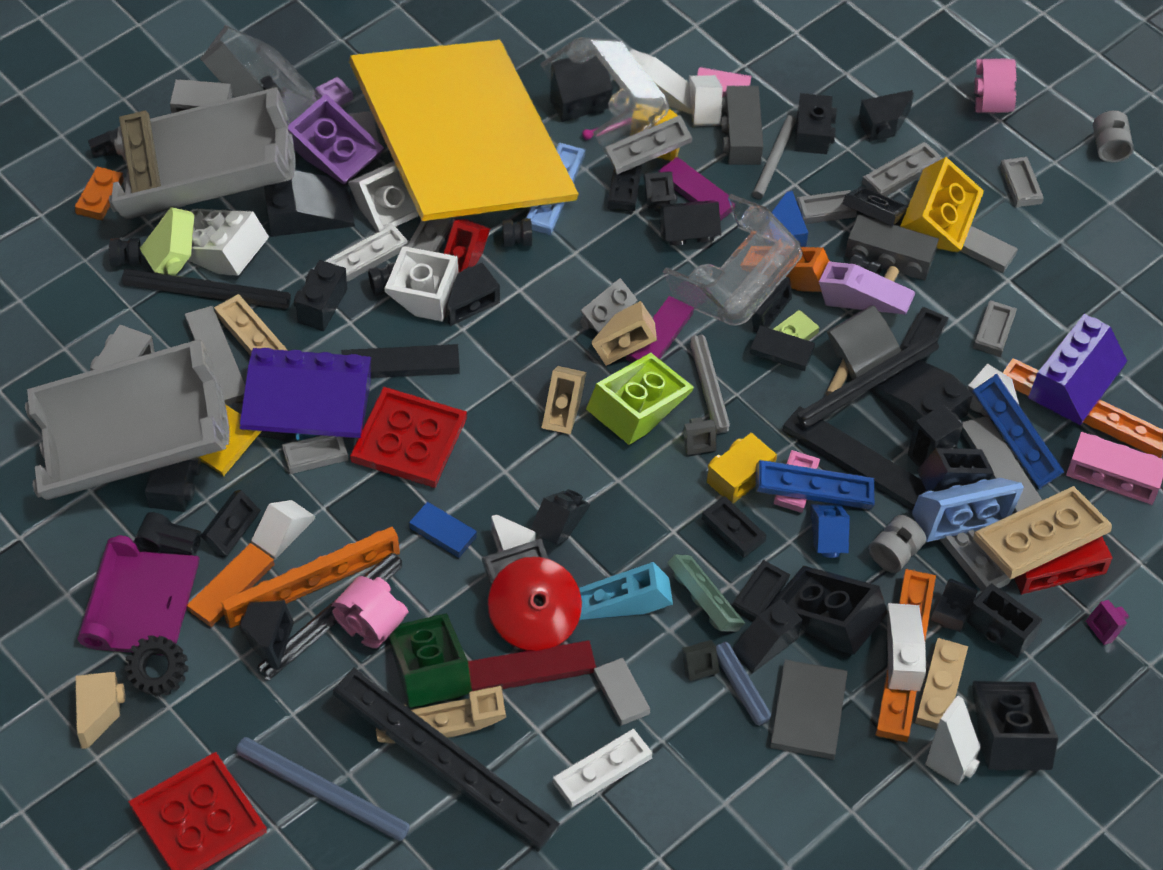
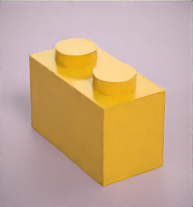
M750 433L745 438H739L734 441L729 450L722 456L717 455L708 464L707 483L734 504L756 486V464L758 461L776 462L777 454L753 433Z

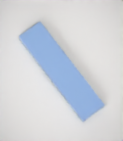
M559 143L556 150L572 182H574L585 157V149ZM565 202L531 206L526 218H531L532 230L551 235Z

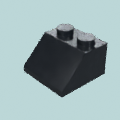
M601 48L551 62L550 101L562 122L612 108L613 88Z

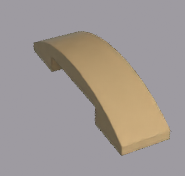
M501 686L469 692L470 698L411 710L447 738L482 729L506 718ZM376 728L378 742L396 743Z

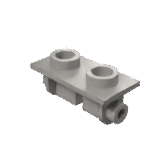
M619 278L580 310L583 314L580 324L586 330L591 328L599 333L616 313L632 306L638 300L622 279Z

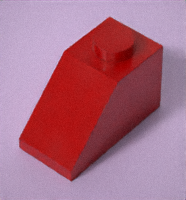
M466 219L454 220L444 254L457 256L459 273L467 267H473L477 264L482 256L490 228Z

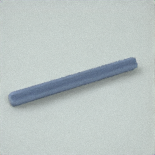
M247 737L242 738L236 750L239 756L392 838L402 841L408 834L409 824L261 744Z

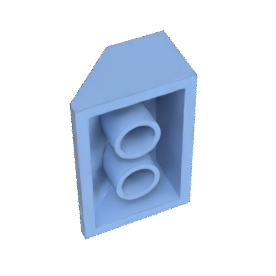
M996 478L991 480L983 479L964 486L955 485L949 489L936 492L927 491L918 496L912 515L926 535V542L943 539L945 536L950 535L957 536L959 533H967L972 530L978 531L1012 515L1024 486L1020 482Z

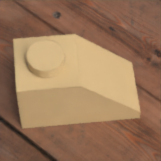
M640 301L616 313L592 340V345L607 366L656 341L655 322Z
M557 366L552 371L542 423L543 429L566 434L572 433L587 372Z
M115 672L76 676L77 735L82 749L89 748L120 716V703H125V689L123 683L118 684Z

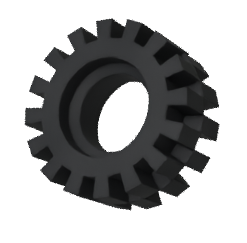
M154 635L148 636V640L144 638L138 640L140 645L137 647L133 645L130 648L133 651L132 655L127 654L125 659L129 662V665H125V671L129 673L127 678L134 684L133 686L148 695L151 694L160 697V694L165 696L171 694L170 690L172 689L175 691L179 689L180 686L177 684L180 681H185L186 677L183 674L184 671L188 672L189 667L185 664V661H188V659L183 654L184 650L172 640L160 635L159 637ZM155 654L164 655L168 660L167 671L161 677H149L146 672L148 659Z

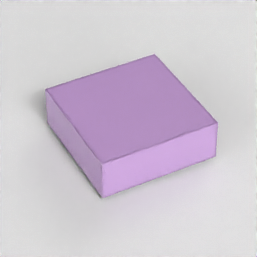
M339 77L315 88L319 99L327 94L339 106L353 100V92Z

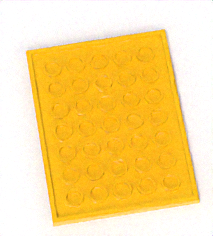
M501 40L350 55L349 64L421 221L577 200L579 193Z

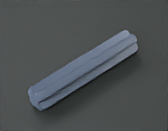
M723 642L717 645L718 662L754 723L758 726L767 723L770 720L771 713L730 644Z

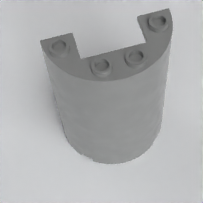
M278 88L151 118L150 123L161 186L132 193L127 168V176L123 180L125 193L119 182L113 183L112 195L109 196L112 211L118 212L125 219H132L169 210L170 207L177 208L293 179L295 174L294 144L292 134L288 132V125L286 123L288 117ZM119 126L114 145L119 156L122 155L126 162L121 126Z
M201 339L27 389L28 402L25 403V410L29 419H34L42 429L43 442H40V451L45 459L46 466L44 468L41 465L35 466L36 479L33 480V488L37 497H42L46 500L54 499L226 449L225 445L229 444L230 438L226 405L220 383H216V377L211 371L214 369L213 363Z

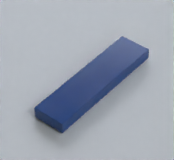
M995 374L972 390L1038 489H1041L1065 473L998 374Z
M759 460L756 464V492L864 509H872L875 505L874 478Z

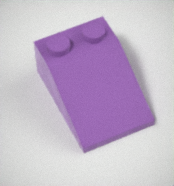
M327 94L322 96L288 125V132L292 134L294 150L306 161L344 185L384 151V147Z

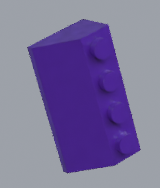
M1084 314L1038 371L1028 398L1081 425L1127 363V359L1111 327L1102 323L1097 318Z

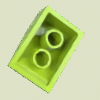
M649 353L596 383L586 410L630 445L648 434L693 391L694 387L655 355Z

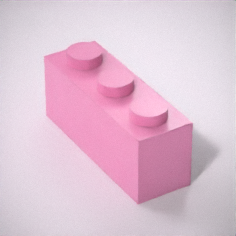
M1081 432L1066 476L1153 505L1163 480V459L1153 454H1146L1131 449L1126 445L1101 439L1096 435Z

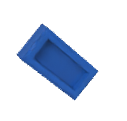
M426 502L409 522L410 529L458 558L477 538L476 530L429 502Z

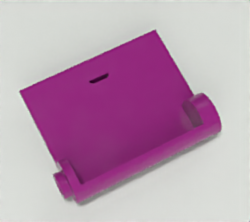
M118 535L109 538L79 630L78 642L94 650L133 653L130 650L133 645L136 647L140 645L138 640L142 638L148 640V636L151 635L159 637V635L164 636L177 644L200 562L199 556L139 552L136 544L127 536Z

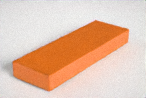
M250 543L187 604L188 611L209 627H212L224 615L221 601L235 593H241L252 588L274 566V559Z

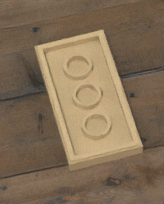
M1072 486L975 531L973 540L1010 579H1013L1110 533L1112 524Z

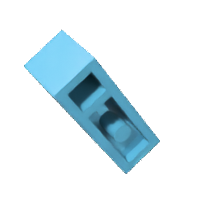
M654 562L579 588L582 599V611L579 620L647 614L673 605L669 577Z

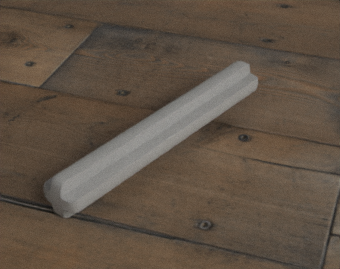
M702 334L694 335L691 337L690 346L710 419L715 422L716 434L726 433L729 431L730 423L707 340Z

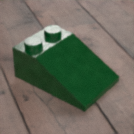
M447 613L401 623L390 634L388 639L402 688L410 708L427 706L433 702L445 699H457L462 695L472 692L468 660Z

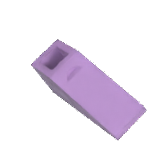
M828 262L819 280L826 306L864 310L872 305L879 312L906 315L915 296V291L856 264Z

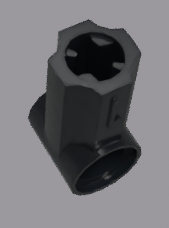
M148 512L137 532L134 543L138 548L146 552L158 553L160 550H165L180 555L196 556L200 547L201 531L173 524L162 514Z

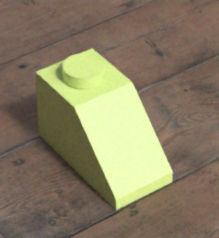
M170 207L140 247L141 252L154 272L176 276L191 257L194 215L192 212Z

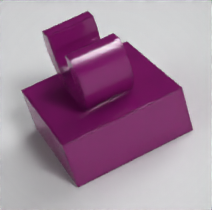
M1108 599L1097 605L1087 618L1086 623L1103 645H1106L1115 640L1127 625L1125 620L1130 616L1123 607L1115 608Z

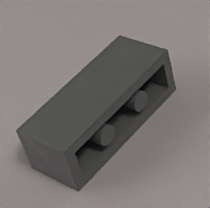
M726 86L725 97H722L721 113H725V117H722L721 132L726 133V137H723V153H728V165H761L763 135L759 86Z
M858 214L848 238L845 256L852 258L855 253L864 255L866 260L870 262L877 261L881 263L883 269L894 266L898 268L899 273L926 281L939 238L896 225L891 226L882 221Z

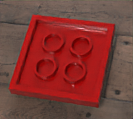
M383 387L362 430L361 438H358L350 455L351 462L436 488L467 420V411Z
M217 752L212 753L128 801L131 810L169 870H204L267 833L265 824Z

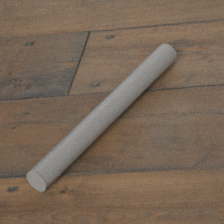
M787 116L753 191V197L756 199H762L796 124L797 120L794 116Z

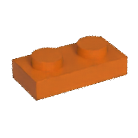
M97 166L75 205L76 214L103 220L110 207L109 196L112 195L113 183L119 182L122 185L124 180L123 173Z

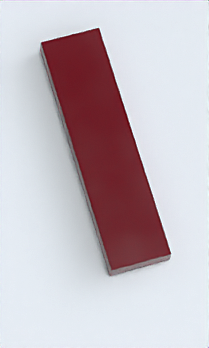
M590 640L554 646L545 650L524 651L468 661L472 691L498 686L506 689L594 673V668H596Z

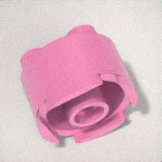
M976 59V75H980V77H975L974 93L980 95V97H976L975 112H1014L1016 103L1015 59Z
M358 576L332 604L335 607L332 613L341 627L352 637L356 633L364 637L361 643L370 648H379L404 620V617L408 614V609L389 593L391 588L386 581L379 577L372 580L364 576Z

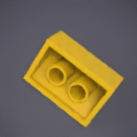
M944 157L923 169L900 227L939 238L938 249L959 252L962 250L984 190L947 157Z

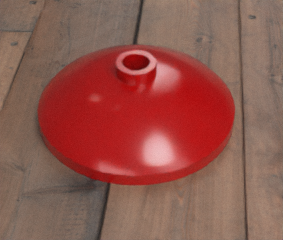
M526 557L510 563L496 576L489 590L488 613L493 627L506 642L521 650L539 651L560 645L573 633L581 616L582 599L575 579L563 566L547 558ZM538 595L543 598V606L534 604V596Z

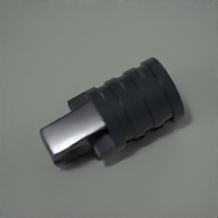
M118 128L88 140L94 158L117 154L114 140L117 139Z

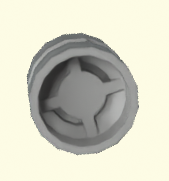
M1108 111L1098 115L1094 119L1093 129L1099 157L1106 162H1119L1127 159L1134 150L1127 116L1119 111Z
M897 515L885 527L884 532H881L869 544V553L873 560L884 570L897 573L909 562L911 556L916 554L925 544L926 535L916 521L904 515Z

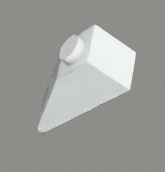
M631 49L620 68L619 89L692 114L689 82L656 57Z
M888 603V689L920 691L926 674L925 639L919 605Z
M957 695L940 719L925 765L959 786L965 776L971 778L977 770L980 761L976 758L980 745L964 700Z

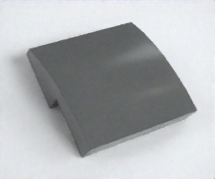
M872 305L827 331L836 356L844 359L852 380L901 352L888 324L877 308Z

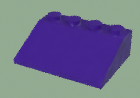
M253 348L248 364L240 429L361 438L371 386V357L358 354L341 355L329 352L314 353L302 352L300 350L286 351L273 350L271 348Z

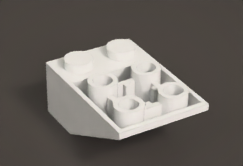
M193 209L190 211L194 215L192 251L188 261L217 274L239 276L269 236L254 212Z

